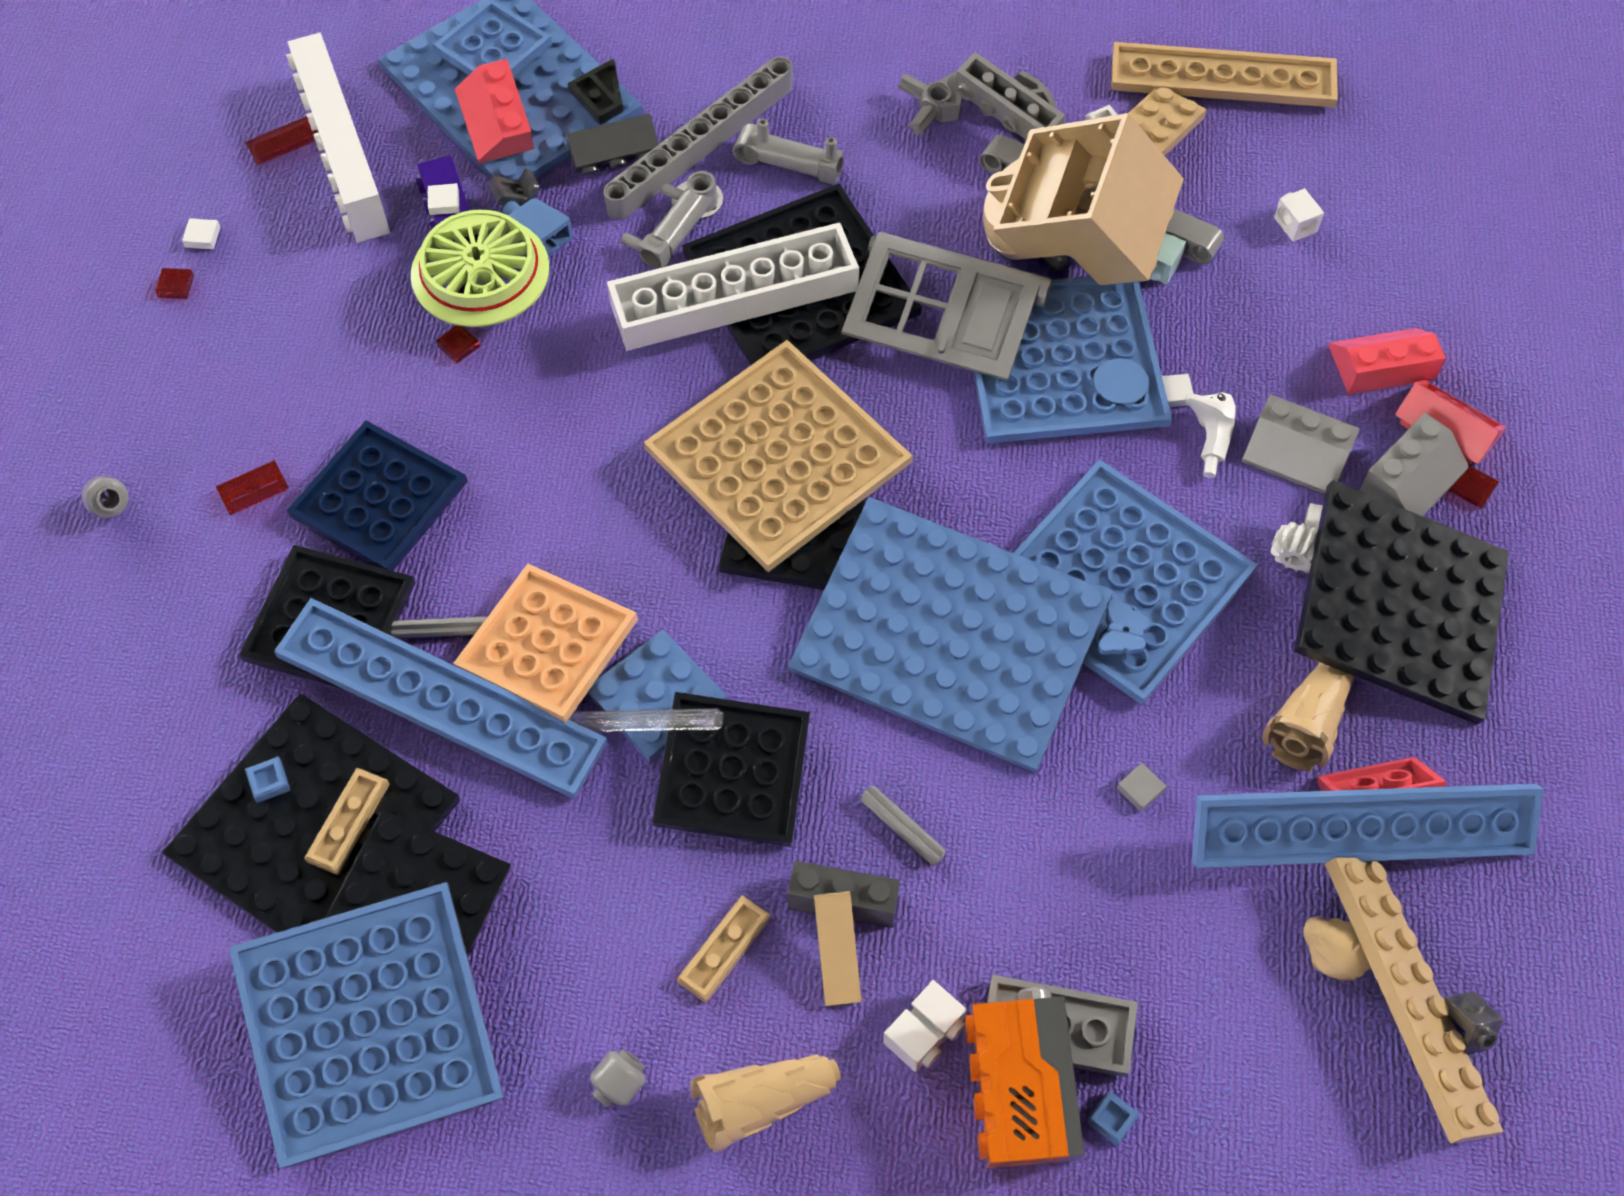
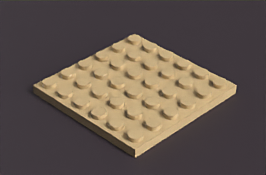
M788 340L644 441V449L767 572L771 571L910 465L913 459L911 453Z

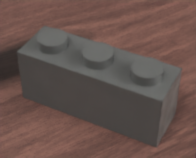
M650 114L566 134V142L575 173L582 172L583 175L597 173L600 167L610 165L611 169L625 166L627 164L626 161L636 158L639 160L659 145Z
M794 860L787 893L788 909L815 913L813 895L850 891L853 921L893 928L900 880Z

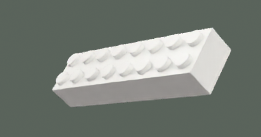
M321 33L287 41L291 53L286 54L291 71L297 70L298 72L293 74L298 92L304 90V93L299 94L305 111L311 110V113L306 114L312 131L318 130V133L313 134L318 150H325V153L320 154L326 172L332 170V173L327 174L333 193L338 191L340 193L334 195L341 214L347 213V215L342 216L347 233L353 232L357 243L391 233L376 185Z
M836 223L608 281L607 285L610 304L625 349L629 351L855 292L859 285V266L841 224Z

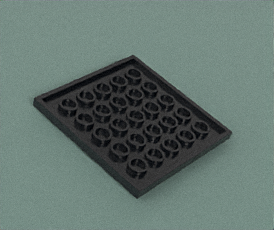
M840 183L686 243L682 245V250L686 259L690 261L840 223L859 266L860 282L870 255L868 253V245L871 237L874 235ZM888 258L879 284L910 293L911 290ZM856 291L726 325L750 366L786 340L809 360L860 340L844 335L841 332ZM876 291L866 321L888 328L899 324L907 300ZM913 302L907 320L921 315L922 307L919 303Z
M1332 480L1326 487L1294 652L1478 725L1485 720L1509 551Z
M299 693L162 853L179 867L272 931L278 933L326 918L382 809L436 832L460 802L458 794ZM279 756L291 791L257 803L253 797L245 769ZM359 768L387 779L390 785L339 875L307 863L304 857L355 769Z

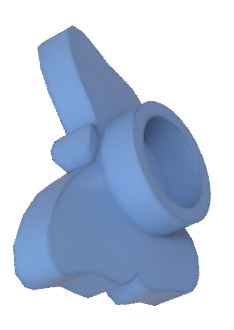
M1112 597L1107 606V617L1110 625L1108 633L1100 640L1099 652L1103 655L1122 654L1123 652L1126 654L1142 653L1146 646V641L1142 636L1149 629L1150 619L1139 610H1133L1130 605L1123 603L1117 597Z

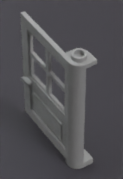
M879 232L877 237L872 236L868 245V253L870 255L841 331L842 334L1008 381L1034 302L1035 306L1045 308L1052 289L1053 279L884 232ZM889 255L920 263L910 293L879 284ZM927 265L958 273L948 303L916 295ZM876 291L907 300L897 330L866 321ZM913 302L945 310L934 340L903 332Z

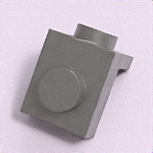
M526 168L519 180L493 175L488 184L496 202L503 206L509 201H515L518 205L522 206L535 198L539 189L532 170Z
M1471 991L1445 998L1449 1007L1448 1015L1466 1031L1464 1037L1466 1046L1464 1052L1466 1054L1488 1050L1496 1044L1504 1019L1481 996Z

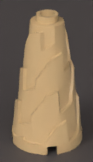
M1319 662L1314 671L1291 694L1278 713L1268 721L1262 737L1266 749L1269 743L1275 748L1272 756L1281 763L1302 771H1312L1315 765H1319V770L1326 766L1334 750L1333 744L1338 735L1337 728L1345 710L1344 703L1356 676Z
M816 1054L797 1060L779 1061L763 1066L755 1064L717 1074H703L691 1079L690 1090L692 1099L702 1098V1100L698 1101V1107L694 1108L708 1147L713 1149V1153L726 1150L729 1145L768 1128L773 1122L796 1112L804 1105L831 1094L830 1090L836 1088V1082L841 1080V1076L834 1059L829 1060L825 1056L819 1057Z

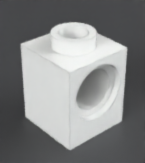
M1302 189L1294 193H1287L1280 198L1274 218L1292 242L1318 232L1324 212L1307 190Z

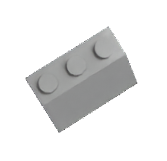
M1270 394L1241 462L1325 494L1326 487L1332 480L1338 482L1360 428Z
M1424 413L1369 469L1359 491L1424 516L1467 471L1469 466L1452 431L1427 413Z

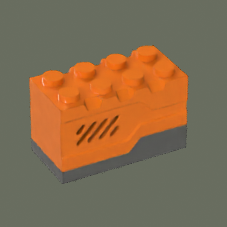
M1030 987L1020 990L1012 1001L973 1004L971 1015H965V1032L967 1044L974 1043L975 1054H970L969 1059L971 1082L978 1081L980 1093H974L973 1097L975 1121L983 1120L984 1132L978 1133L977 1136L979 1159H987V1168L1078 1161L1085 1154L1065 997H1052L1051 991L1046 987Z

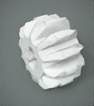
M1290 522L1288 525H1281L1271 544V553L1275 556V561L1283 563L1285 568L1294 569L1295 572L1302 570L1305 573H1309L1317 537L1316 528L1307 527L1304 523L1298 525L1294 522Z

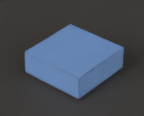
M279 756L245 769L253 797L257 803L291 791Z
M1109 1090L1086 1123L1114 1145L1118 1146L1140 1113Z

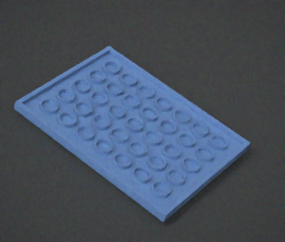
M488 0L476 2L378 58L380 67L490 179L494 175L519 180L525 168L531 169L536 179L570 158L566 134L600 126L569 92L567 84L600 66V64L532 0L495 1L538 27L552 38V45L513 77L531 128L534 150L479 164L455 93V88L469 75L437 55L434 51V43ZM619 83L624 112L601 125L637 117L644 113L643 105Z
M868 497L792 656L788 670L1037 773L1106 611L1108 602L1112 597V592Z

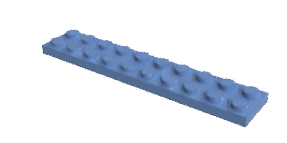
M310 598L274 651L276 657L574 800L607 744V737L569 719L565 723L514 693L313 598Z
M1535 783L1197 795L1192 863L1196 868L1327 863L1335 857L1357 858L1360 861L1532 855L1535 854L1543 788Z

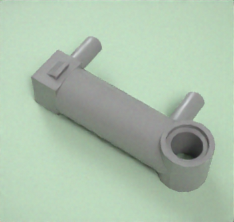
M759 119L757 125L746 124L742 128L732 149L735 158L744 164L753 165L759 161L819 178V181L832 185L836 184L843 169V151L837 150L836 138L828 137L825 140V149L770 135L769 122L766 119Z
M697 171L692 173L687 179L685 191L664 183L661 187V193L677 200L653 232L647 234L643 240L625 233L621 237V243L639 251L642 262L657 269L666 267L672 259L671 255L702 215L713 210L718 203L715 178L709 172Z

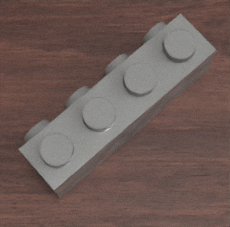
M974 52L957 70L956 90L959 95L965 100H971L980 107L983 113L995 117L1002 122L1008 131L1016 132L1025 141L1031 129L1064 124V113L977 52Z

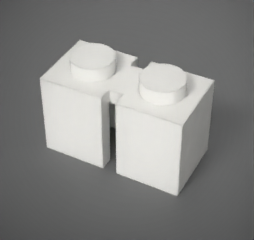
M934 980L911 1003L913 1009L911 1011L906 1009L884 1032L883 1043L915 1073L923 1065L929 1068L942 1053L938 1048L939 1045L944 1043L947 1038L951 1041L955 1040L965 1028L963 1021L967 1009Z

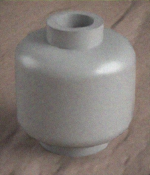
M96 476L90 479L84 485L81 493L85 508L92 514L102 518H114L120 515L126 509L129 501L125 485L109 476Z
M622 1049L620 1052H608L590 1075V1080L596 1088L592 1093L593 1096L607 1107H610L613 1103L619 1106H626L646 1082V1077L643 1073L645 1065L625 1049Z

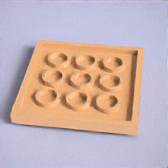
M527 564L453 664L520 696L566 723L638 621L637 613Z

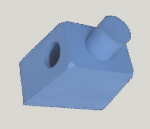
M537 198L529 200L522 206L518 205L515 201H509L503 208V214L512 217L537 235L543 243L548 256L573 239L570 218Z

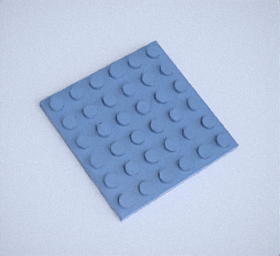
M1091 276L1053 279L1052 289L1045 308L1035 306L1034 302L1008 381L973 372L986 444L1167 427L1172 422L1139 282L1099 285ZM1124 358L1132 360L1141 365L1147 372L1149 377L1148 391L1141 399L1133 403L1119 404L1111 402L1102 397L1095 388L1094 374L1096 369L1103 362L1110 359Z
M1100 459L1014 552V554L1112 592V597H1117L1123 603L1130 605L1133 610H1139L1150 619L1149 629L1142 636L1146 641V646L1142 653L1126 654L1123 652L1122 654L1103 655L1099 652L1098 648L1100 640L1108 633L1110 625L1106 608L1083 662L1088 668L1141 705L1147 701L1249 580L1258 566Z
M447 882L229 947L279 1169L504 1099Z

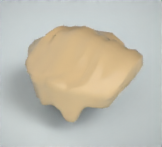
M1318 916L1308 918L1303 928V935L1309 947L1312 966L1316 970L1340 981H1355L1363 976L1367 970L1371 969L1350 921H1343L1340 918L1326 919Z

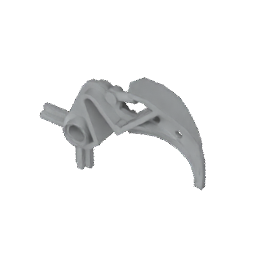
M957 71L928 85L908 74L902 76L898 88L920 100L921 110L909 124L913 134L917 136L919 134L923 135L934 119L941 123L958 120L963 98L956 90ZM1024 71L1015 75L1014 79L1057 109L1051 92L1039 79Z

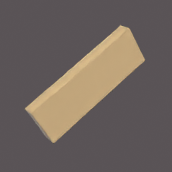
M359 768L355 769L304 857L307 863L339 875L390 785L387 779Z
M850 891L813 895L825 1006L862 1002Z
M741 895L679 975L677 983L707 1003L769 922L771 915Z

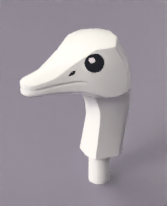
M1223 392L1201 396L1187 394L1185 403L1195 412L1200 425L1206 428V442L1200 456L1205 461L1203 476L1214 478L1216 477L1217 464L1224 461L1235 424L1236 406L1232 395Z

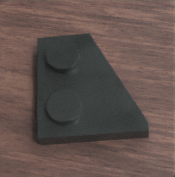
M613 59L567 83L569 92L600 125L624 112L616 65Z

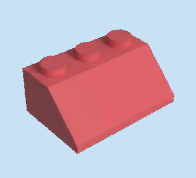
M503 59L479 65L455 88L478 163L534 150L531 128L508 60Z
M1418 328L1329 343L1330 351L1348 395L1414 384L1422 380H1436L1446 360L1436 334Z
M1427 380L1414 383L1395 413L1396 416L1401 418L1399 423L1407 429H1410L1424 413H1427L1450 429L1469 465L1472 462L1477 464L1482 462L1507 428Z
M1416 757L1317 776L1320 791L1446 787V781Z

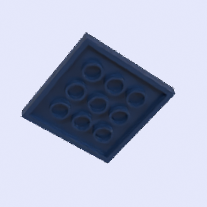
M365 420L286 511L290 518L368 563L394 571L468 481L466 475Z

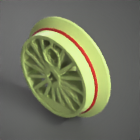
M491 210L461 212L437 224L423 241L422 246L415 255L411 268V284L420 304L436 318L450 324L465 327L495 325L520 315L539 298L549 277L548 254L537 235L512 217ZM479 234L478 240H477V243H476L475 235ZM469 236L470 244L464 237ZM499 276L510 280V282L505 284ZM466 283L464 294L458 293Z

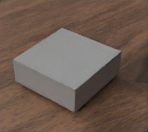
M1141 763L1118 783L1116 789L1142 812L1166 790L1167 786Z

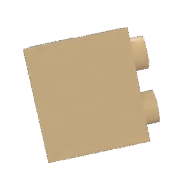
M1129 113L1031 129L1020 158L1003 171L992 175L986 184L988 194L983 208L985 233L991 246L999 254L1009 259L1021 260L1068 255L1074 258L1099 285L1149 281L1156 267L1157 256L1168 224L1173 217L1174 206L1184 178ZM1085 184L1096 185V191L1091 192L1090 195L1093 200L1088 213L1075 215Z

